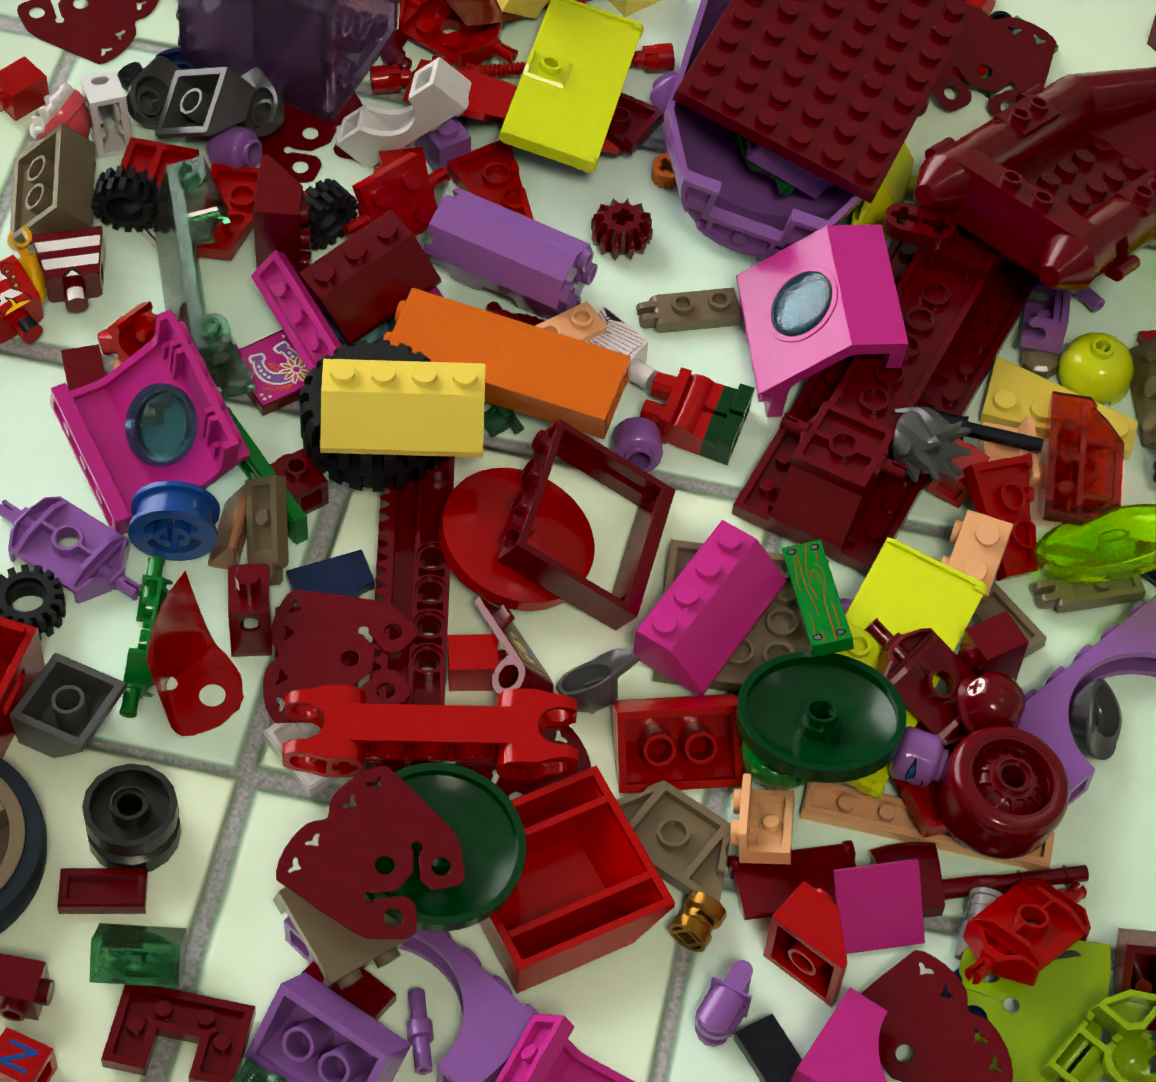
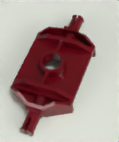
M878 618L874 619L864 630L875 639L883 651L879 657L877 671L894 685L905 707L930 733L941 738L943 749L956 747L959 742L969 735L959 719L956 704L957 689L965 677L975 674L969 670L968 666L931 628H922L903 635L898 632L893 635ZM933 676H938L945 681L948 688L946 695L936 691L932 683Z

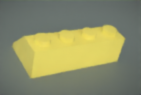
M323 359L320 453L483 457L485 363Z

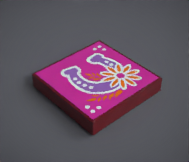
M283 329L225 355L226 366L262 416L299 400L300 390L305 385L304 379L309 371Z

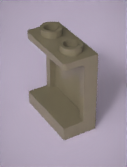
M287 887L279 890L273 899L280 914H288L324 976L322 984L329 989L335 985H338L341 991L361 980L363 978L361 970L374 962L378 969L391 963L401 956L398 948L408 940H377L359 936L313 907ZM364 894V900L371 903L372 901ZM384 913L383 920L386 925L390 927L399 926L395 919Z

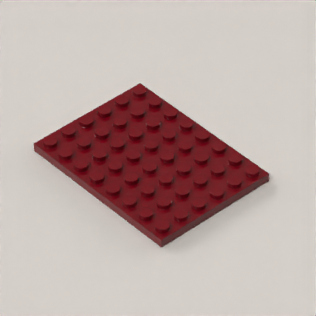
M731 0L676 89L672 100L855 196L872 203L971 18L975 7L962 0Z

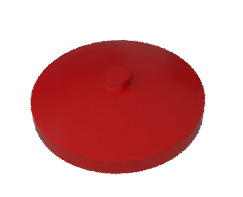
M491 468L474 473L461 481L453 489L444 504L439 518V543L443 556L452 572L467 588L478 596L499 606L504 603L509 609L538 611L549 609L565 602L563 599L497 561L502 544L499 543L501 533L510 523L513 514L510 511L511 503L521 491L524 482L521 480L523 470ZM547 480L527 543L586 578L593 565L595 554L594 537L589 521L580 506L567 492L555 483Z

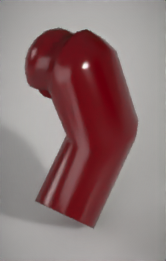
M394 30L381 50V60L385 65H398L400 69H408L409 71L412 67V60L405 56L406 52L403 50L408 41L407 35L404 32Z

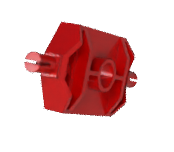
M393 0L400 4L399 30L404 32L407 38L443 57L454 59L453 62L461 67L466 66L467 63L478 65L488 57L492 59L495 55L511 64L517 58L518 50L511 48L500 40L502 22L467 26L445 0ZM450 29L455 30L457 32H451L446 34L443 31Z
M1041 878L1019 881L968 921L963 938L977 961L966 968L965 976L967 980L973 979L972 984L977 985L989 974H994L998 977L1033 987L1039 973L1078 940H1087L1091 929L1086 909L1077 904L1087 896L1086 888L1083 885L1079 888L1080 883L1075 882L1067 890L1063 891L1060 888L1058 890ZM1034 920L1039 925L1030 924L1026 921Z

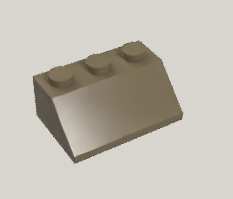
M60 123L14 158L10 231L17 243L26 242L21 231L22 226L29 228L31 234L87 228L93 225L94 219L91 204L94 194L96 143L63 123Z

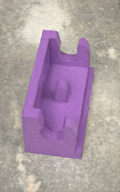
M1042 282L1035 283L1033 291L1038 293L1044 292L1048 294L1049 299L1046 301L1029 299L1023 311L1019 347L1061 354L1069 323L1071 292L1049 288Z

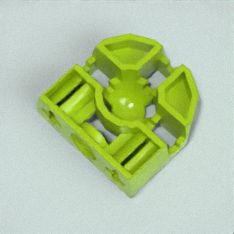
M1130 989L1103 999L1091 1009L1081 1024L1078 1025L1043 1067L1040 1074L1049 1082H1063L1062 1078L1065 1082H1097L1102 1075H1104L1107 1082H1156V1073H1150L1151 1066L1149 1064V1060L1156 1057V1042L1150 1039L1153 1035L1146 1032L1147 1028L1156 1019V994ZM1093 1020L1113 1035L1108 1045H1105L1086 1029ZM1084 1052L1086 1055L1081 1059V1061L1072 1070V1072L1068 1073V1070L1073 1066V1064Z

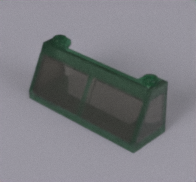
M199 156L166 166L153 215V224L165 311L172 309L177 321H184L222 398L225 399L256 391V383L251 367L247 366L231 334L227 319L220 314H207L196 245L215 242L213 235L215 227L221 221L223 224L231 222L228 206L204 156ZM177 391L178 402L181 408H190L191 406L185 396Z

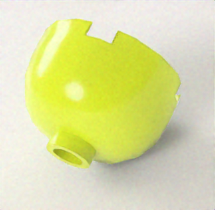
M1089 332L1078 336L1066 346L1058 363L1056 376H1059V380L1062 383L1061 386L1098 403L1111 402L1110 406L1118 404L1128 393L1134 376L1133 357L1126 345L1115 336L1104 332Z

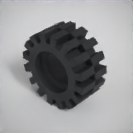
M117 166L116 171L110 167L106 169V173L101 172L97 179L91 207L95 210L94 215L97 218L102 217L101 222L103 224L113 223L112 229L118 230L119 226L125 227V232L131 233L132 228H135L137 232H142L144 227L150 229L153 223L157 221L163 198L162 186L157 185L158 180L155 177L148 179V172L142 170L140 174L136 173V167L130 166L129 171H125L124 166Z
M330 178L325 179L324 183L321 180L315 182L314 189L309 186L306 189L307 194L304 196V202H310L309 225H305V227H311L310 248L314 250L319 248L321 250L327 249L328 243L331 246L336 244L338 236L341 239L345 236L342 225L355 219L358 215L356 212L358 209L356 198L336 180H331Z
M28 564L21 565L22 572L16 573L14 567L7 569L8 578L0 574V616L37 627L40 641H42L41 633L43 632L49 638L54 634L53 626L59 629L63 624L62 617L65 618L66 616L64 592L59 578H54V573L49 569L43 574L42 566L35 565L33 571H29ZM24 596H37L43 599V604L32 611L21 612L12 608V604Z

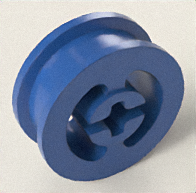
M158 481L143 486L133 495L131 501L133 517L129 522L128 537L131 543L143 553L150 556H159L164 560L186 561L205 556L216 546L218 532L215 524L219 520L220 505L214 495L206 489L182 481Z

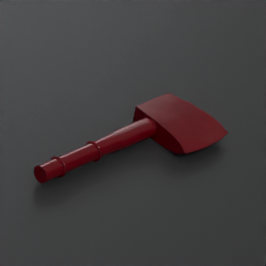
M904 842L869 850L873 865L911 859L919 860L923 918L942 916L945 908L944 900L969 897L970 890L976 887H986L1001 892L1008 891L1024 879L1041 878L1051 886L1061 884L1067 886L1070 883L1087 882L1089 880V872L1086 865L1069 867L1063 865L1060 868L1026 872L1018 870L1017 873L942 879L935 843Z

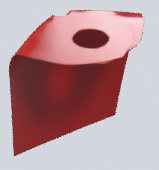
M184 571L167 594L158 612L146 659L169 724L182 737L197 735L221 726L233 713L240 709L241 702L244 699L241 674L228 655L214 642L195 599L187 573ZM172 676L178 684L175 689L168 690L167 683ZM211 684L221 686L226 694L224 701L217 706L203 704L199 698L202 688Z

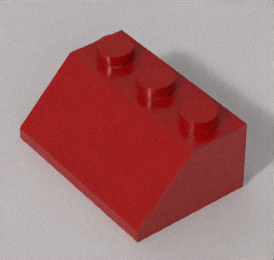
M735 694L613 700L611 702L612 736L619 794L643 792L646 787L665 780L679 790L742 786L743 756L741 748L743 739L737 727L736 710L738 699Z

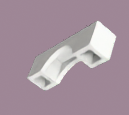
M438 57L415 72L408 98L411 103L410 106L390 110L366 103L343 118L336 145L369 169L379 163V151L402 149L405 146L409 147L424 134L437 130L445 121L454 116H460L469 105L468 96L472 82L441 57Z

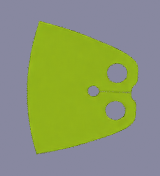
M1078 940L1066 951L1074 950L1079 952L1081 956L1054 960L1039 973L1033 987L1002 977L992 983L982 980L977 985L972 984L973 979L967 980L965 970L977 960L969 946L966 947L959 965V974L962 977L964 987L967 988V1006L974 1005L982 1008L988 1020L1002 1037L1012 1061V1082H1049L1040 1074L1043 1067L1078 1025L1081 1024L1091 1009L1109 996L1111 944ZM1014 998L1018 1001L1019 1009L1017 1012L1010 1013L1005 1009L1004 1002L1006 999ZM1093 1020L1086 1029L1100 1040L1103 1027ZM980 1032L975 1033L974 1042L987 1043V1039L980 1037ZM1084 1052L1073 1064V1066L1068 1070V1073H1071L1072 1070L1081 1061V1059L1086 1055ZM993 1057L992 1064L989 1066V1069H995L1001 1072V1070L997 1067V1057Z

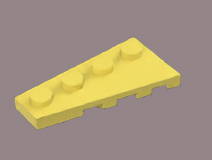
M996 356L980 423L983 421L1018 428L1026 416L1032 417L1035 420L1036 433L1039 434L1040 438L1128 460L1133 449L1138 425L1137 420Z

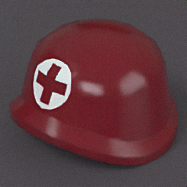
M991 672L980 676L969 675L961 681L957 689L956 704L959 719L968 734L990 726L1018 728L1021 716L1025 710L1023 690L1013 678L1004 673Z

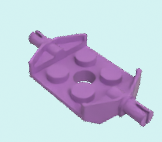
M61 496L44 497L30 508L25 506L22 510L7 500L2 501V505L0 504V516L13 523L8 545L10 561L14 562L16 556L32 567L35 565L42 566L43 574L49 569L54 573V578H59L63 587L74 593L75 602L78 604L111 592L112 589L119 590L133 601L137 600L138 596L140 597L142 585L127 577L125 573L130 553L128 538ZM75 537L78 539V542L70 547H63L58 544V541L62 538Z

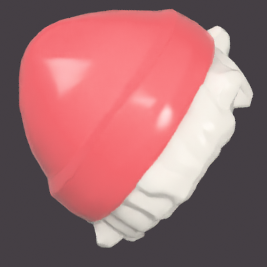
M67 82L61 86H55V94L44 97L47 106L39 108L40 116L34 115L31 117L30 135L38 141L60 123H63L88 139L91 123L85 104V97Z

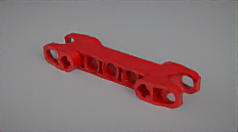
M322 685L315 688L294 690L285 694V717L297 722L313 723L321 731L311 738L292 739L283 743L282 764L284 767L294 771L311 773L321 777L343 778L354 777L363 772L364 759L496 762L497 774L501 778L513 781H538L551 777L566 776L577 772L578 749L567 744L549 742L540 733L548 728L565 727L576 723L577 700L567 695L550 693L539 689L516 688L499 693L497 696V706L367 704L365 691L351 685Z

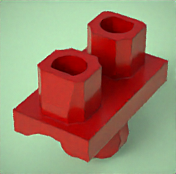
M151 301L140 303L124 316L118 318L108 329H104L97 334V339L104 355L118 354L120 363H123L153 339L157 315L152 313L153 306Z

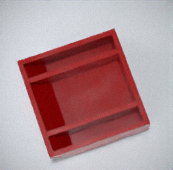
M597 765L511 800L520 815L526 836L524 868L519 882L508 901L496 913L479 924L516 994L633 944L675 907L674 899Z

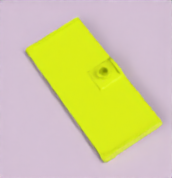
M550 0L498 139L505 144L575 167L587 173L595 172L639 38L644 30L643 24L575 0Z
M887 537L845 615L852 634L854 649L835 654L859 660L877 670L879 657L883 651L875 639L864 630L876 618L893 635L898 632L903 635L918 629L931 628L954 652L979 602L984 598L988 586L895 539ZM933 676L932 683L934 688H936L940 680L938 676ZM905 707L906 727H915L918 720ZM888 764L874 774L845 783L872 798L879 799L890 777Z

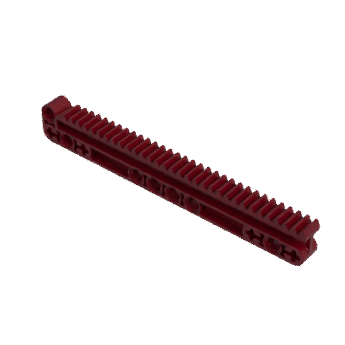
M441 456L440 467H435L433 470L427 468V476L417 482L411 479L407 481L406 487L397 490L394 489V486L385 487V491L381 492L375 600L392 605L413 622L417 628V637L396 653L383 651L372 638V646L375 649L370 679L381 670L390 669L398 672L411 689L410 696L401 704L445 705L450 567L440 547L438 523L444 504L454 489L455 457ZM395 624L388 625L384 629V635L388 639L399 638L402 634L400 626ZM425 633H433V634H435V635L427 636V635H424V634H425ZM430 667V668H433V670H428V671H427V670H422V668ZM382 683L377 687L376 692L381 698H389L394 694L395 688L390 683ZM365 759V770L377 766H388L393 772L416 764L442 763L443 761ZM379 777L376 779L374 783L369 782L366 784V786L374 787L381 781L382 778Z

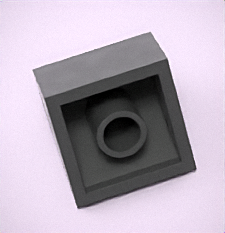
M229 67L176 70L154 135L158 138L212 136L245 121L255 87Z
M55 652L9 716L18 743L52 758L83 752L126 690V682Z

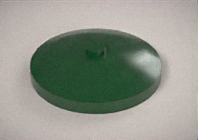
M803 651L775 657L761 664L750 673L743 682L739 692L736 721L739 733L747 747L762 762L773 769L801 780L820 783H840L867 777L881 770L892 761L903 742L906 727V709L894 685L871 666L841 654L833 653L813 657L812 651Z
M422 763L394 772L422 798L457 836L461 846L465 876L463 882L456 887L435 890L426 887L420 880L419 852L423 847L419 842H414L411 845L413 850V873L396 891L376 894L367 892L365 894L372 902L374 899L399 896L411 899L417 908L416 928L422 930H460L489 918L513 894L524 868L526 836L523 823L514 804L491 780L462 766L448 763ZM379 783L374 787L379 789ZM383 856L377 859L375 867L381 874H390L393 872L395 864L391 858ZM436 858L432 862V870L437 875H446L451 870L450 862L445 858ZM389 909L385 912L391 918L402 923V913L397 909Z

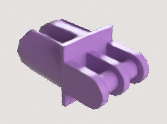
M736 961L723 981L714 976L712 977L710 989L699 1005L695 1015V1031L698 1039L704 1045L711 1047L723 1045L734 1034L743 1017L747 1018L752 996L748 995L753 975V967L748 961Z

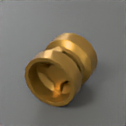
M693 891L684 902L683 913L674 917L668 927V931L681 946L694 952H703L711 942V932L722 925L727 913L722 904L714 897L700 891Z

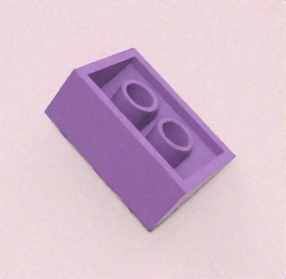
M305 972L280 984L244 1058L279 1082H393L412 1044Z

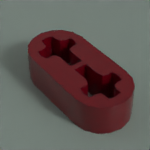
M899 202L888 207L883 228L885 233L892 239L933 250H942L951 246L956 231V223L939 211ZM899 219H904V220H906V221L904 222V225H903V224H898V223H897L898 220H899ZM935 228L942 229L941 234L934 233Z

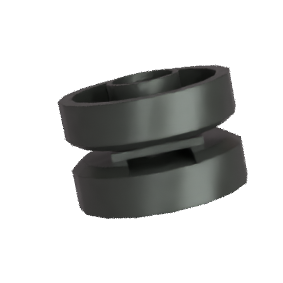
M131 763L112 767L97 776L86 790L82 810L91 853L102 866L106 868H147L148 872H151L169 861L178 848L182 831L175 789L163 773L147 765Z

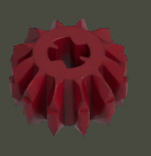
M613 198L609 205L600 204L597 213L594 214L591 220L593 245L600 246L599 249L602 255L613 253L615 261L620 255H625L631 260L634 252L643 254L647 244H650V240H652L651 214L644 212L642 203L631 205L628 198L624 203H618Z

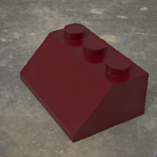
M262 154L253 207L256 268L277 250L286 254L299 275V272L312 264V252L306 251L310 250L311 227H305V225H309L310 202H304L303 186L270 155Z
M392 209L299 272L302 282L322 314L349 346L393 317L399 302L407 300L412 288L429 292L442 282L414 234Z

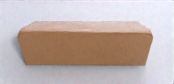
M245 484L224 504L217 528V543L211 551L208 560V566L228 570V566L237 565L240 562L247 537Z

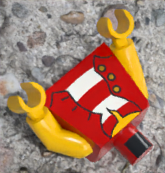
M26 226L21 228L26 240L25 243H17L11 231L7 237L8 246L13 251L19 252L20 258L17 259L12 254L0 261V343L2 344L17 335L25 343H32L43 332L39 322L44 317L42 305L47 300L46 284L36 253H31L28 247L32 240V234Z

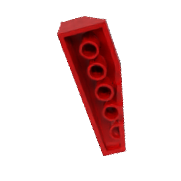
M433 54L431 61L421 59L415 72L438 57H441L451 66L454 59ZM467 63L465 70L453 67L472 82L468 96L469 105L461 116L503 125L517 85L486 75L488 68L469 63ZM414 74L404 93L403 101L409 102L408 98ZM606 136L601 151L622 155L623 149Z

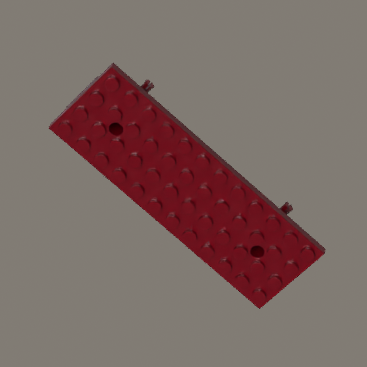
M917 201L914 204L917 206L925 207L923 205H920ZM957 223L954 240L951 246L946 249L933 250L893 239L887 249L909 343L901 368H885L883 354H861L847 357L812 375L789 413L784 414L779 430L733 504V515L798 544L821 539L827 557L865 574H868L887 537L897 538L931 476L929 473L920 474L918 482H913L907 475L909 466L891 459L896 425L902 416L901 414H895V409L931 407V405H934L935 410L965 416L994 364L996 356L999 355L1023 312L1027 301L1033 294V285L1040 281L1039 276ZM935 228L934 233L937 234L942 232L940 228Z

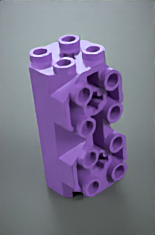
M458 187L452 190L455 197L447 194L442 198L428 226L427 234L434 236L432 245L425 243L423 249L433 265L447 270L452 279L477 290L486 287L512 298L517 307L542 318L554 317L581 304V297L579 296L585 284L590 285L593 282L598 269V265L592 262L594 253L589 243Z

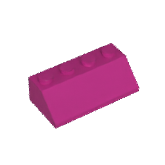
M721 520L637 628L633 653L640 658V662L695 694L699 696L704 695L785 587L787 580L755 537Z

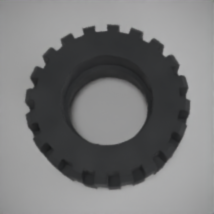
M378 339V343H368L367 340L356 341L355 346L349 348L345 344L336 348L333 356L330 357L327 354L316 362V368L309 370L304 379L305 385L300 390L299 402L303 448L306 455L313 459V465L319 472L325 474L328 471L330 480L340 485L343 482L349 483V488L362 491L363 487L373 488V492H384L385 487L394 486V489L397 490L406 487L407 481L411 479L414 482L419 481L427 476V468L433 470L440 463L441 456L320 453L323 359L431 362L430 358L419 351L416 354L413 353L412 347L399 343L398 346L390 345L389 340Z

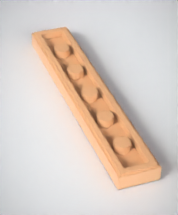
M808 781L800 816L801 819L904 842H932L936 844V848L939 850L1033 871L1050 869L1055 832H1053L1041 847L1020 858L1006 860L988 858L967 849L950 833L924 838L901 797L882 793L879 799H875L855 787L837 783Z

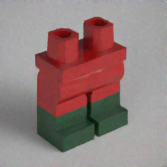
M683 367L680 368L677 377L657 372L650 396L667 402L663 405L646 399L641 409L640 417L648 418L658 426L663 444L669 442L680 449L728 466L749 414L755 388L740 383L738 389L715 383L704 375H691L692 370Z

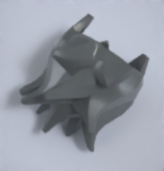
M930 407L895 409L894 413L901 414L902 416L896 425L891 459L909 466L907 475L913 482H918L919 475L926 473L930 474L933 481L939 480V473L958 481L956 475L961 476L962 472L951 459L971 455L972 451L958 445L954 440L971 433V429L961 427L962 421L950 424Z

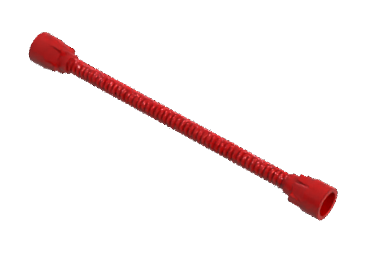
M672 43L642 46V50L635 51L630 67L633 65L636 68H643L646 72L674 71L675 58ZM523 61L521 63L516 62V64L515 62H512V64L509 62L507 65L506 63H503V65L499 63L498 65L489 64L488 66V64H485V66H480L488 68L486 74L488 76H495L496 78L498 76L507 77V75L509 77L512 75L516 76V74L520 76L527 61L525 63ZM398 65L370 66L372 94L401 92V87L409 85L415 70L412 72L411 70L408 71V69H400Z

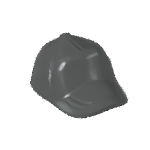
M162 56L155 57L136 76L127 90L128 113L133 120L142 126L157 127L175 71L181 70L169 59Z
M255 67L241 76L255 87V91L245 121L236 124V126L249 128L256 133L258 138L272 136L282 127L285 119V104L280 92L270 82L265 73L259 67Z
M626 649L610 650L564 674L556 684V689L559 694L567 695L577 700V712L594 714L596 711L611 705L613 700L618 699L619 677L640 661V658L632 651Z
M1099 678L1083 686L1073 697L1070 705L1071 708L1069 709V723L1072 730L1080 738L1086 740L1087 750L1091 757L1097 760H1107L1115 752L1122 726V715L1114 692L1103 678Z

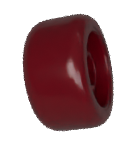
M1010 726L985 727L967 735L957 744L948 757L941 778L935 785L937 810L948 832L960 844L972 852L988 858L1001 860L1020 858L1041 847L1062 821L1070 799L1068 776L1056 753L1033 734Z

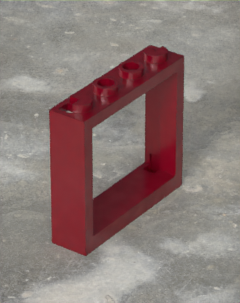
M559 419L545 431L541 429L533 439L531 448L534 449V453L522 471L521 480L524 482L521 491L511 503L510 511L513 514L510 523L501 533L499 543L502 544L497 561L616 631L638 616L675 489ZM555 456L639 506L612 594L527 543Z

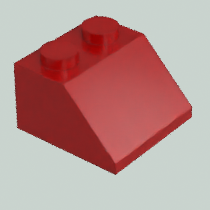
M803 881L773 914L763 956L831 1008L837 1002L848 964L839 906L834 903V900L827 892L820 888H813Z

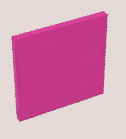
M918 859L833 870L836 905L839 906L846 954L925 943Z

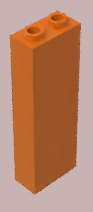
M415 288L411 289L406 301L401 300L395 313V327L392 332L387 331L383 340H389L390 345L398 346L399 343L410 346L413 353L416 354L419 351L430 358L431 362L485 363V402L551 423L561 419L582 433L605 439L630 377L631 356Z

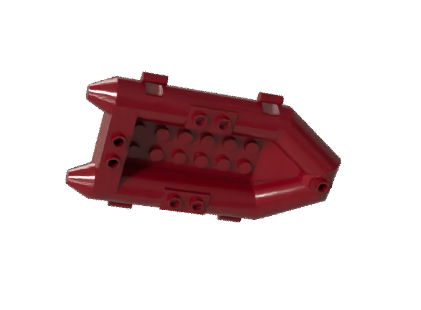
M1156 67L1067 74L1046 88L1041 84H1035L1018 94L1015 99L1016 103L999 112L992 120L963 136L955 142L953 138L947 137L925 151L926 159L919 168L914 193L917 202L920 205L941 212L1039 276L1041 282L1049 288L1064 292H1080L1103 276L1119 282L1139 268L1140 259L1134 254L1156 239Z

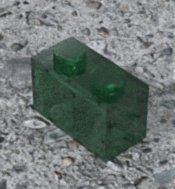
M99 923L91 939L89 982L179 988L186 965L187 928Z

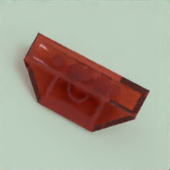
M1056 391L1052 392L1041 450L1040 464L1043 467V475L1039 484L1037 511L1042 520L1083 526L1115 512L1121 507L1124 442L1110 422L1097 410L1098 406L1091 397Z

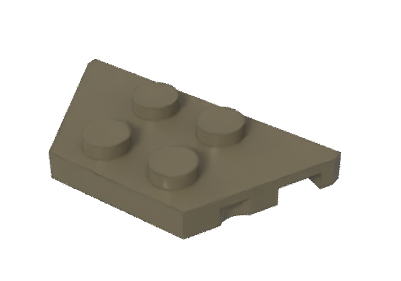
M665 780L646 787L639 794H629L618 799V804L660 877L687 896L693 891H700L720 902L730 844L731 823Z

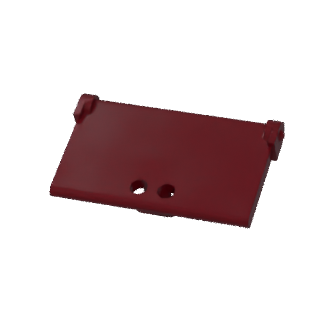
M852 840L842 841V844L792 850L791 864L739 863V857L736 855L727 856L726 863L730 879H734L744 920L772 917L803 881L813 888H820L827 892L836 904L833 870L857 867L855 863L856 852Z

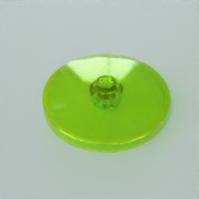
M1133 504L1102 509L1081 515L1056 526L1043 535L1035 546L1034 550L1039 571L1046 577L1061 582L1100 583L1130 578L1156 570V504Z

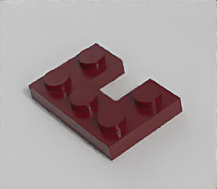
M126 980L101 1058L102 1067L146 1076L157 1038L162 1036L198 1044L188 1077L189 1082H237L256 1016V1007Z

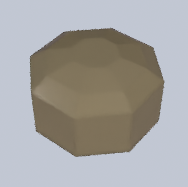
M1030 348L1023 350L1021 356L1022 368L1046 379L1055 375L1058 366V354Z

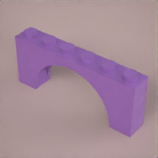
M1156 595L1147 603L1143 600L1138 602L1130 610L1125 621L1120 625L1117 622L1112 623L1104 631L1098 643L1094 646L1090 644L1085 645L1077 653L1071 665L1066 669L1060 666L1049 676L1043 688L1039 691L1032 689L1025 695V710L1021 716L1018 729L1038 737L1056 753L1068 776L1070 787L1069 805L1088 790L1096 770L1085 759L1074 741L1069 724V705L1073 697L1083 686L1099 678L1105 679L1126 674L1145 675L1156 678Z
M288 916L284 920L285 941L311 964L314 959ZM416 928V933L408 938L398 949L411 952L423 958L446 977L457 995L463 1016L461 1029L455 1043L437 1065V1082H495L533 1014H539V1012L529 1004L525 1006L513 996L509 985L501 977H492L483 969L477 955L467 947L462 949L451 939L449 931H428Z

